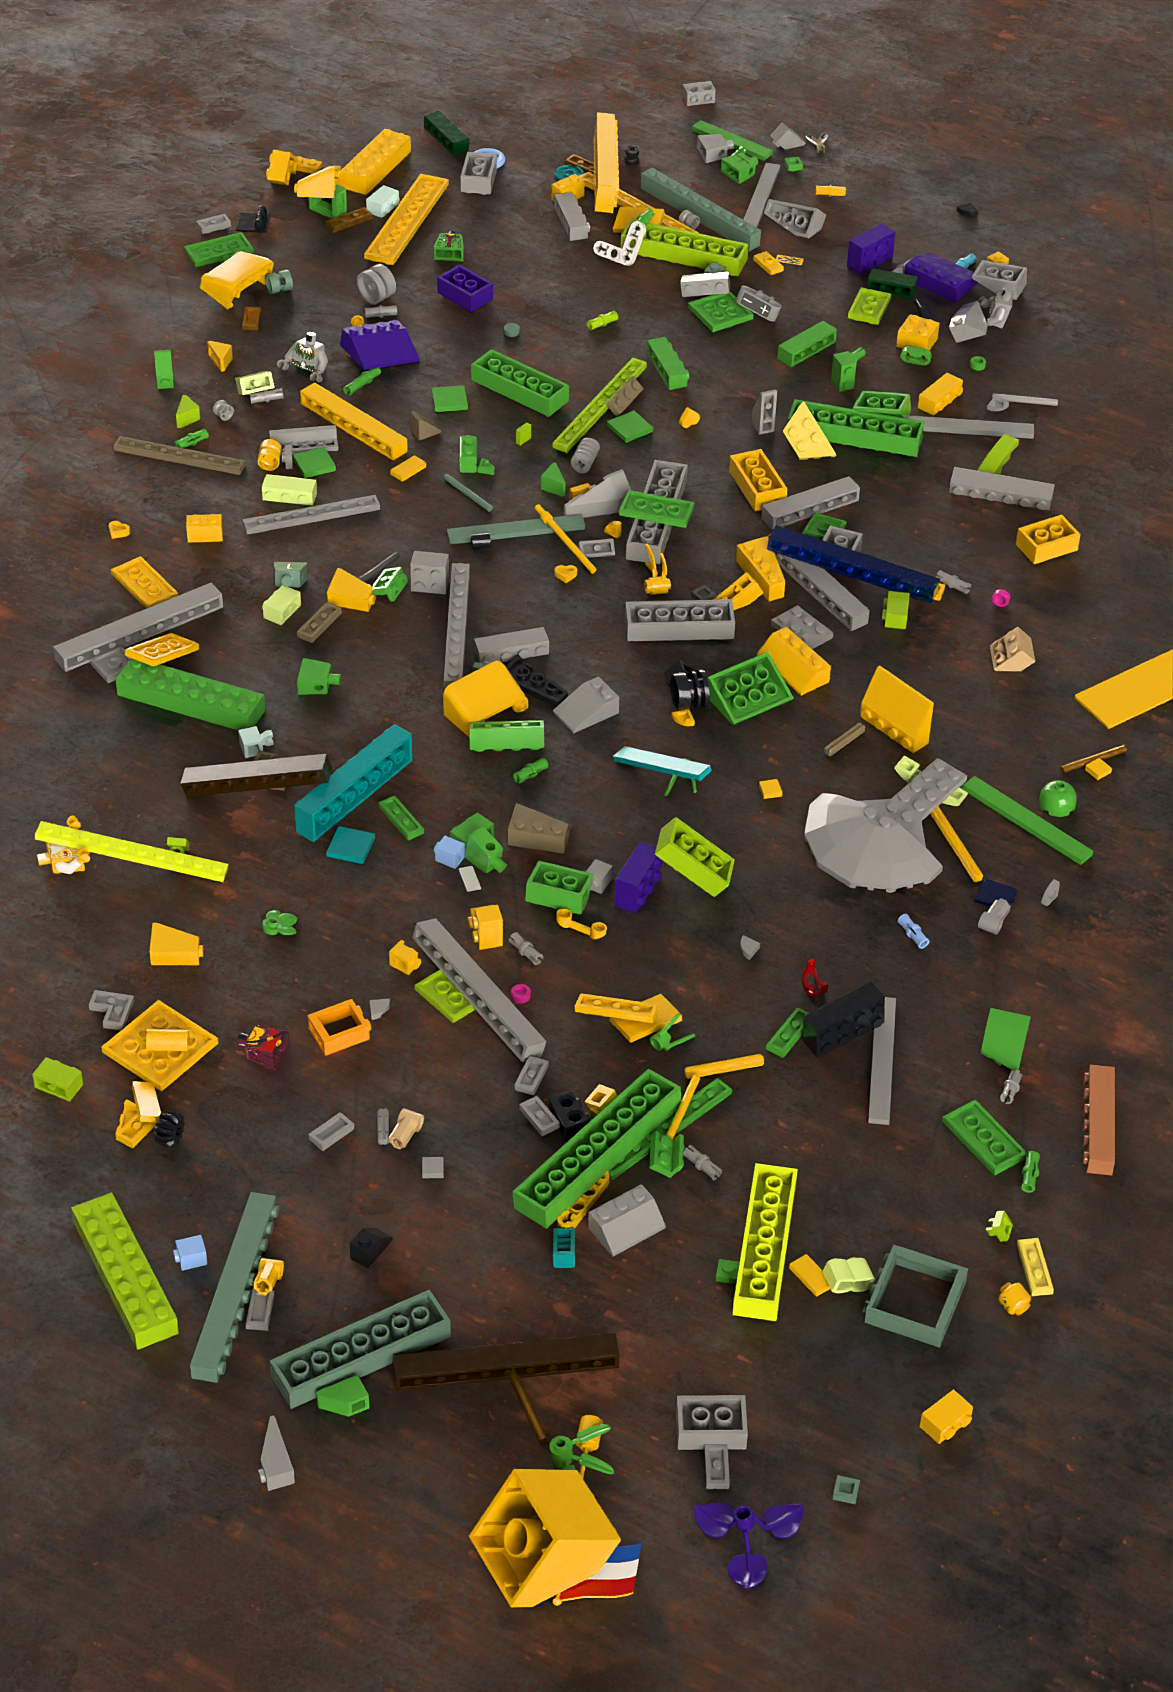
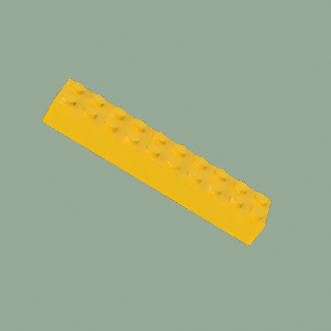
M598 112L594 132L595 211L613 213L614 207H617V194L619 193L617 120H615V114Z

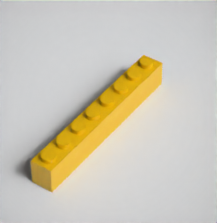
M314 382L300 391L301 404L391 460L394 461L408 452L407 438Z

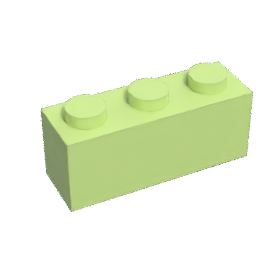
M266 474L262 485V497L266 501L313 506L317 495V482L313 479Z

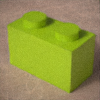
M888 591V598H884L883 608L886 609H883L882 620H885V627L906 629L910 593Z
M47 1057L32 1074L35 1088L69 1102L83 1086L81 1071Z

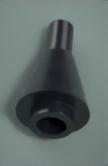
M919 298L913 300L918 309L919 317L931 320L935 318L923 306Z

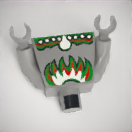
M1006 287L1004 291L998 290L996 295L990 297L989 300L984 296L979 299V304L982 308L986 309L989 307L987 325L1003 328L1012 308V289Z
M307 332L306 338L296 341L284 356L285 359L277 362V366L281 367L284 363L282 369L287 370L289 368L288 362L290 361L291 365L312 372L310 380L313 382L316 380V382L320 383L323 380L321 373L324 372L328 359L324 345L316 341V333Z

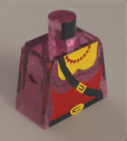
M257 1025L251 1035L241 1032L237 1043L245 1046V1055L248 1060L274 1071L289 1045V1030Z

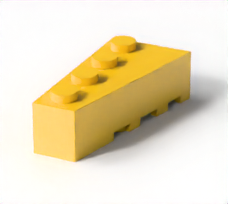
M768 536L738 544L736 562L745 573L747 572L757 582L767 601L770 602L783 598L785 579Z

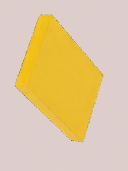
M620 207L613 226V232L623 233L631 219L637 220V217L647 209H652V213H655L654 217L649 220V223L661 225L665 214L664 209Z
M662 994L642 1001L658 1004V1013L653 1023L609 1017V1019L631 1043L662 1030L679 1011ZM682 1015L676 1020L674 1024L682 1021Z

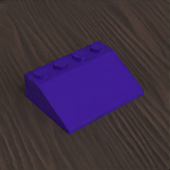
M933 253L915 256L905 264V274L918 276L917 286L954 303L959 301L979 283L972 279L974 272Z
M398 320L350 326L342 329L340 346L364 370L418 362L420 359L406 328Z

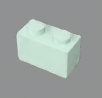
M383 185L366 199L367 210L375 216L384 217L399 204V191Z

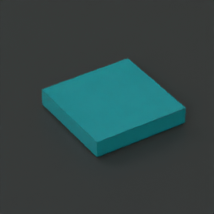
M338 826L326 851V855L331 858L364 864L375 840V833Z

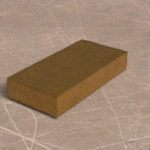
M245 307L242 330H259L261 307Z

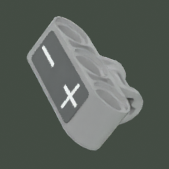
M741 286L735 300L739 305L769 321L776 320L782 307L778 302L774 301L773 296L769 297L763 291H756L748 286Z

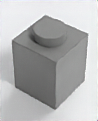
M595 859L586 872L594 874L591 886L592 891L600 894L604 891L612 880V865Z

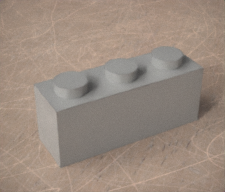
M729 272L682 275V297L729 293Z

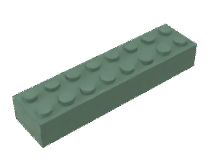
M429 1289L270 1360L271 1377L290 1409L315 1399L316 1391L321 1390L325 1386L334 1385L345 1378H351L356 1375L361 1378L392 1364L393 1355L416 1353L451 1337L450 1319Z

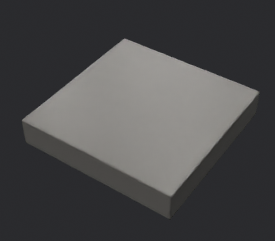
M119 646L90 658V664L107 683L116 680L131 658L125 656V649Z

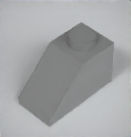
M783 122L770 135L774 139L773 143L778 148L781 146L785 150L806 144L798 134Z

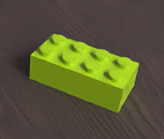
M677 817L661 828L655 852L657 857L713 897L729 886L735 859Z

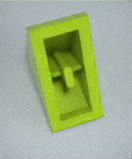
M187 395L182 396L176 413L177 428L185 427L200 420L199 406Z

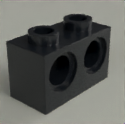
M572 1091L549 1098V1111L560 1122V1128L558 1129L565 1141L570 1140L591 1121L589 1114L583 1111L580 1099L576 1098Z

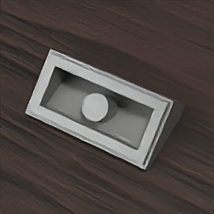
M613 539L579 541L578 548L587 558L615 556Z

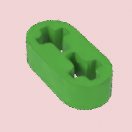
M906 346L902 349L900 357L907 363L928 365L932 354L927 349Z

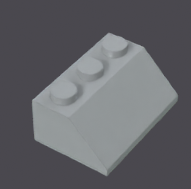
M642 1184L590 1211L588 1217V1229L612 1257L666 1227L655 1199Z

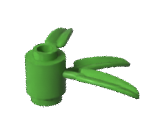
M607 1424L589 1427L578 1432V1438L572 1441L566 1436L553 1438L550 1442V1460L552 1464L557 1468H562V1470H576L574 1465H570L574 1459L579 1461L580 1465L603 1473L614 1474V1470L609 1464L588 1454H582L581 1457L573 1455L574 1444L578 1442L585 1443L610 1431L611 1427Z

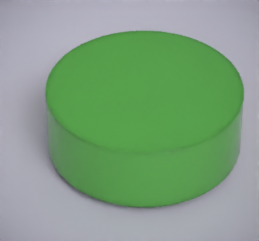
M975 356L970 359V368L973 370L985 369L986 360L983 357Z

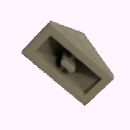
M412 410L411 432L418 440L437 435L441 432L440 428L433 421Z

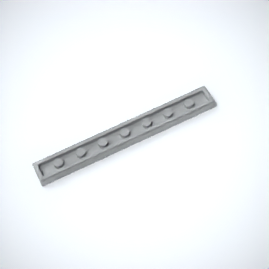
M765 164L743 219L757 228L780 171V165Z
M908 416V419L925 421L924 431L1000 437L1006 434L1015 438H1034V424Z
M376 495L243 519V525L248 535L380 510V504Z
M885 997V1022L880 1027L874 1028L868 1118V1123L889 1125L896 1009V998Z

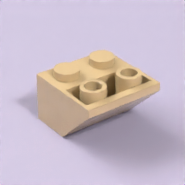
M1019 627L1009 631L990 645L995 671H1022L1035 662L1031 638Z

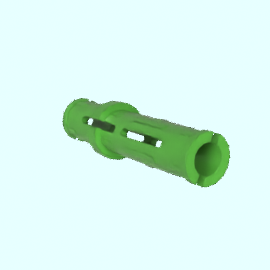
M373 368L362 372L361 376L343 387L344 393L350 396L365 384L371 383L373 378L380 375V368Z

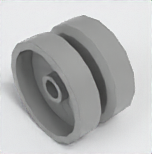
M376 264L357 276L358 290L361 296L370 304L376 305L395 294L396 282L394 276L382 264Z

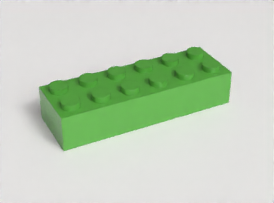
M491 349L471 364L472 381L548 417L569 402V385Z

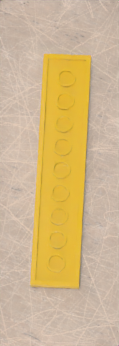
M420 174L364 253V259L394 265L449 185V179Z

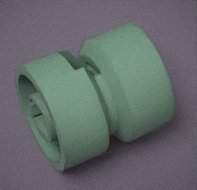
M288 269L279 271L278 274L273 272L265 275L266 286L270 294L279 293L280 290L288 291L293 289V281Z

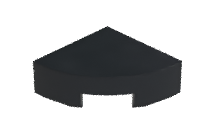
M971 203L957 206V212L960 214L978 215V210Z

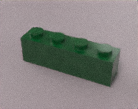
M436 111L424 115V128L453 156L469 151V137L444 114Z

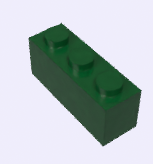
M872 268L868 277L867 289L890 293L894 297L913 300L917 289L918 276Z

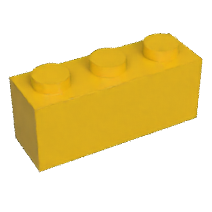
M949 373L944 374L919 395L918 408L934 416L957 396L962 394L963 380Z

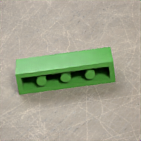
M822 321L778 346L777 359L793 367L836 342L837 329Z
M666 337L647 340V355L667 388L672 390L687 387L689 372L685 370L683 362L678 358L677 352H674L672 344L668 342Z
M544 720L470 722V750L482 752L485 749H493L494 751L512 749L518 751L522 748H530L531 750L544 748Z

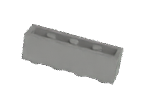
M572 192L555 194L554 208L569 240L587 239L590 225L586 222L585 214H582L581 206H578L577 198L574 197Z
M544 627L475 638L474 653L480 664L483 661L490 663L494 661H512L517 655L522 657V659L549 654V639Z

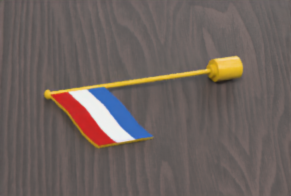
M585 1415L580 1420L578 1432L589 1427L601 1425L603 1421L597 1416ZM601 1435L585 1443L578 1442L576 1445L584 1451L583 1454H588V1452L598 1449ZM581 1465L579 1474L583 1479L585 1466ZM642 1543L617 1546L597 1574L557 1594L552 1600L553 1604L558 1606L562 1601L580 1598H617L633 1594Z

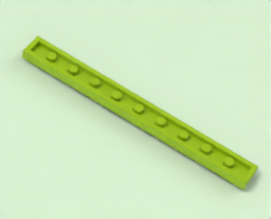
M632 358L553 442V448L568 453L609 409L606 403L631 377L634 376L637 379L647 368V362Z

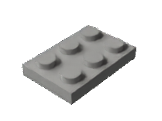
M798 605L771 619V625L777 630L784 627L789 628L811 649L833 638L831 630Z

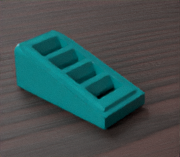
M553 1228L554 1268L575 1267V1228Z

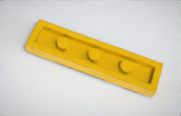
M581 993L575 1004V1012L653 1023L658 1013V1004Z

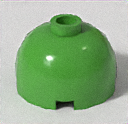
M1056 780L1047 783L1042 788L1039 806L1041 810L1045 809L1048 811L1049 815L1055 817L1068 816L1076 808L1077 794L1069 783Z

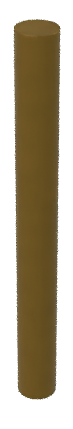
M1125 745L1061 766L1060 770L1062 773L1084 767L1098 758L1104 760L1125 753L1127 748Z
M512 1368V1374L510 1375L511 1383L539 1443L546 1442L548 1438L515 1369Z

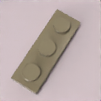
M633 376L606 405L617 417L644 388Z
M326 602L297 631V637L313 643L342 613L341 607Z

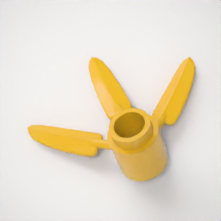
M645 544L651 563L646 562L645 565L653 574V577L644 580L645 592L650 595L668 593V589H671L670 579L666 578L667 565L664 555L660 553L662 576L657 577L658 572L654 555L650 546Z

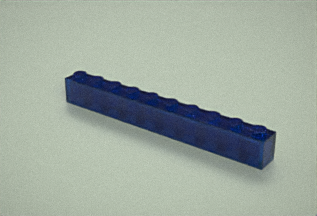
M777 525L769 535L767 550L894 592L910 593L909 597L932 604L938 592L940 578Z

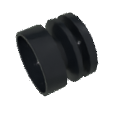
M699 669L696 672L694 670L689 671L688 678L685 672L671 674L670 692L676 711L690 709L691 701L695 708H699L700 705L702 707L709 706L710 688L703 669Z

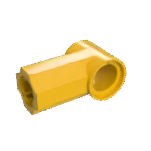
M261 1258L258 1274L254 1280V1289L259 1294L266 1295L268 1292H271L276 1281L282 1279L284 1261Z

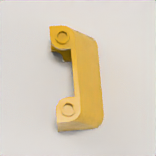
M329 166L299 180L294 187L297 197L335 198L334 190H336V184L341 186V166Z
M243 251L236 252L233 257L209 273H205L201 277L200 288L228 310L233 307V299L235 297L238 299L242 290L256 281L264 285L266 284L265 275L272 273L274 263L266 257Z
M494 661L451 683L445 688L443 693L444 716L469 738L470 722H485L486 719L511 706L516 713L528 708V698L506 666L500 661Z

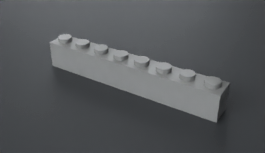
M783 535L770 541L779 566L850 631L868 624L869 609L816 563L803 549L795 544L793 540L787 535Z

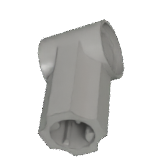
M1004 899L995 900L988 912H983L978 928L997 935L1011 906Z

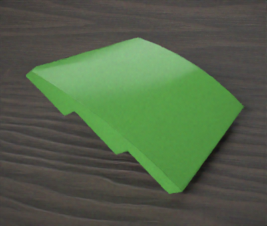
M991 1008L981 1054L993 1059L1000 1066L1003 1064L1011 1070H1019L1031 1016Z

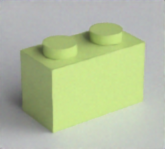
M270 371L235 378L238 394L240 395L274 388Z
M282 585L268 600L264 601L262 605L263 617L282 625L301 606L300 592Z

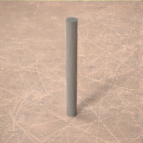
M992 394V399L997 397L1009 402L1058 405V399Z

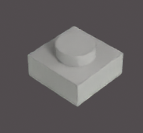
M285 445V452H282V462H285L286 469H292V445Z

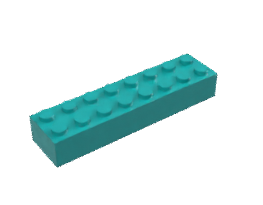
M394 724L389 729H386L377 739H374L367 747L360 750L352 759H349L341 768L337 769L330 776L328 783L318 785L304 798L297 801L295 804L296 832L315 842L412 762V734Z

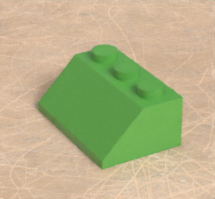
M862 391L853 409L908 418L911 413L910 394Z
M538 861L527 881L525 901L553 909H568L574 914L581 915L589 898L594 874Z

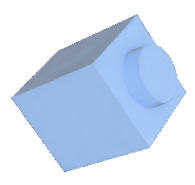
M444 836L440 842L438 841L435 844V861L456 869L465 858V843Z
M201 1235L176 1240V1250H173L175 1263H180L182 1271L207 1265L206 1250Z

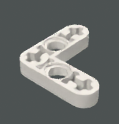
M639 221L631 224L623 248L603 241H597L593 247L594 252L597 255L623 265H632L635 262L646 232L645 224ZM634 239L636 241L635 247L631 248L629 244L630 241ZM599 246L606 248L607 252L600 250ZM616 249L617 256L613 258L611 252Z

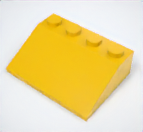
M878 666L862 700L860 716L904 748L915 753L929 743L934 703L883 667Z

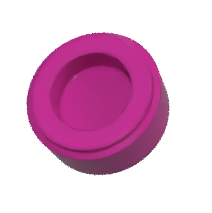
M999 589L993 593L992 602L996 606L1005 607L1009 604L1010 594L1007 591Z
M517 984L512 987L511 999L514 1002L522 1004L530 1000L531 990L527 985Z

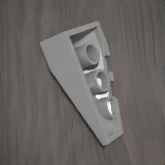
M768 199L764 210L765 215L794 235L808 239L822 229L826 214L817 208Z
M978 300L963 304L951 318L949 329L956 343L986 335L988 325Z
M621 469L603 478L604 481L597 486L595 484L590 487L591 490L584 495L579 494L564 505V516L582 514L583 518L618 513L628 490H631L624 471Z

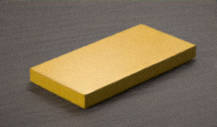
M141 556L111 569V574L146 609L178 596V592Z
M169 633L127 648L125 656L154 667L199 650V644Z

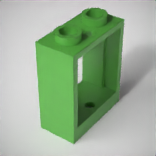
M336 184V190H334L335 198H332V204L322 201L319 197H309V209L331 219L346 214V188Z

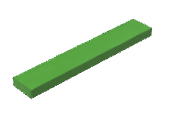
M702 120L692 126V131L700 135L721 134L725 141H733L734 149L738 150L740 147H744L746 154L755 156L762 161H765L773 153L771 149Z

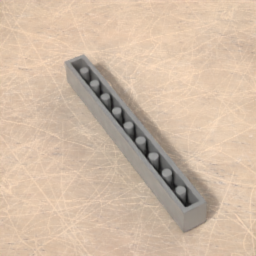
M452 563L444 690L451 683L464 677L470 564Z
M209 583L53 646L55 661L67 672L89 663L90 658L119 646L123 648L223 608L222 593L212 583Z
M435 918L416 923L412 939L459 992L463 994L521 1062L527 1061L529 1056L542 1057L547 1041Z

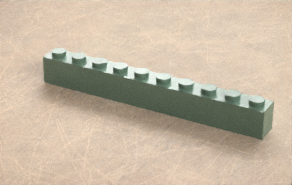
M654 168L641 173L642 190L680 212L689 210L700 218L701 224L728 240L748 244L749 252L760 246L761 230Z
M255 1192L250 1193L190 1364L192 1379L218 1383L220 1375L225 1373V1360L227 1356L230 1357L232 1339H236L238 1335V1322L243 1320L244 1304L249 1302L250 1287L254 1286L256 1269L259 1268L262 1252L267 1250V1237L273 1232V1219L277 1218L279 1214L276 1196Z

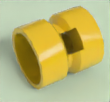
M267 439L261 443L258 465L263 470L273 471L278 468L282 446L279 442Z

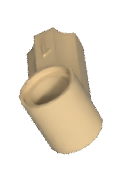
M405 1108L401 1110L397 1125L389 1136V1142L393 1147L397 1149L406 1147L414 1132L418 1133L422 1128L424 1115Z

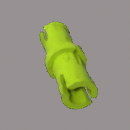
M615 311L604 315L600 314L597 318L587 321V327L590 331L601 326L605 327L607 324L617 321L618 314Z

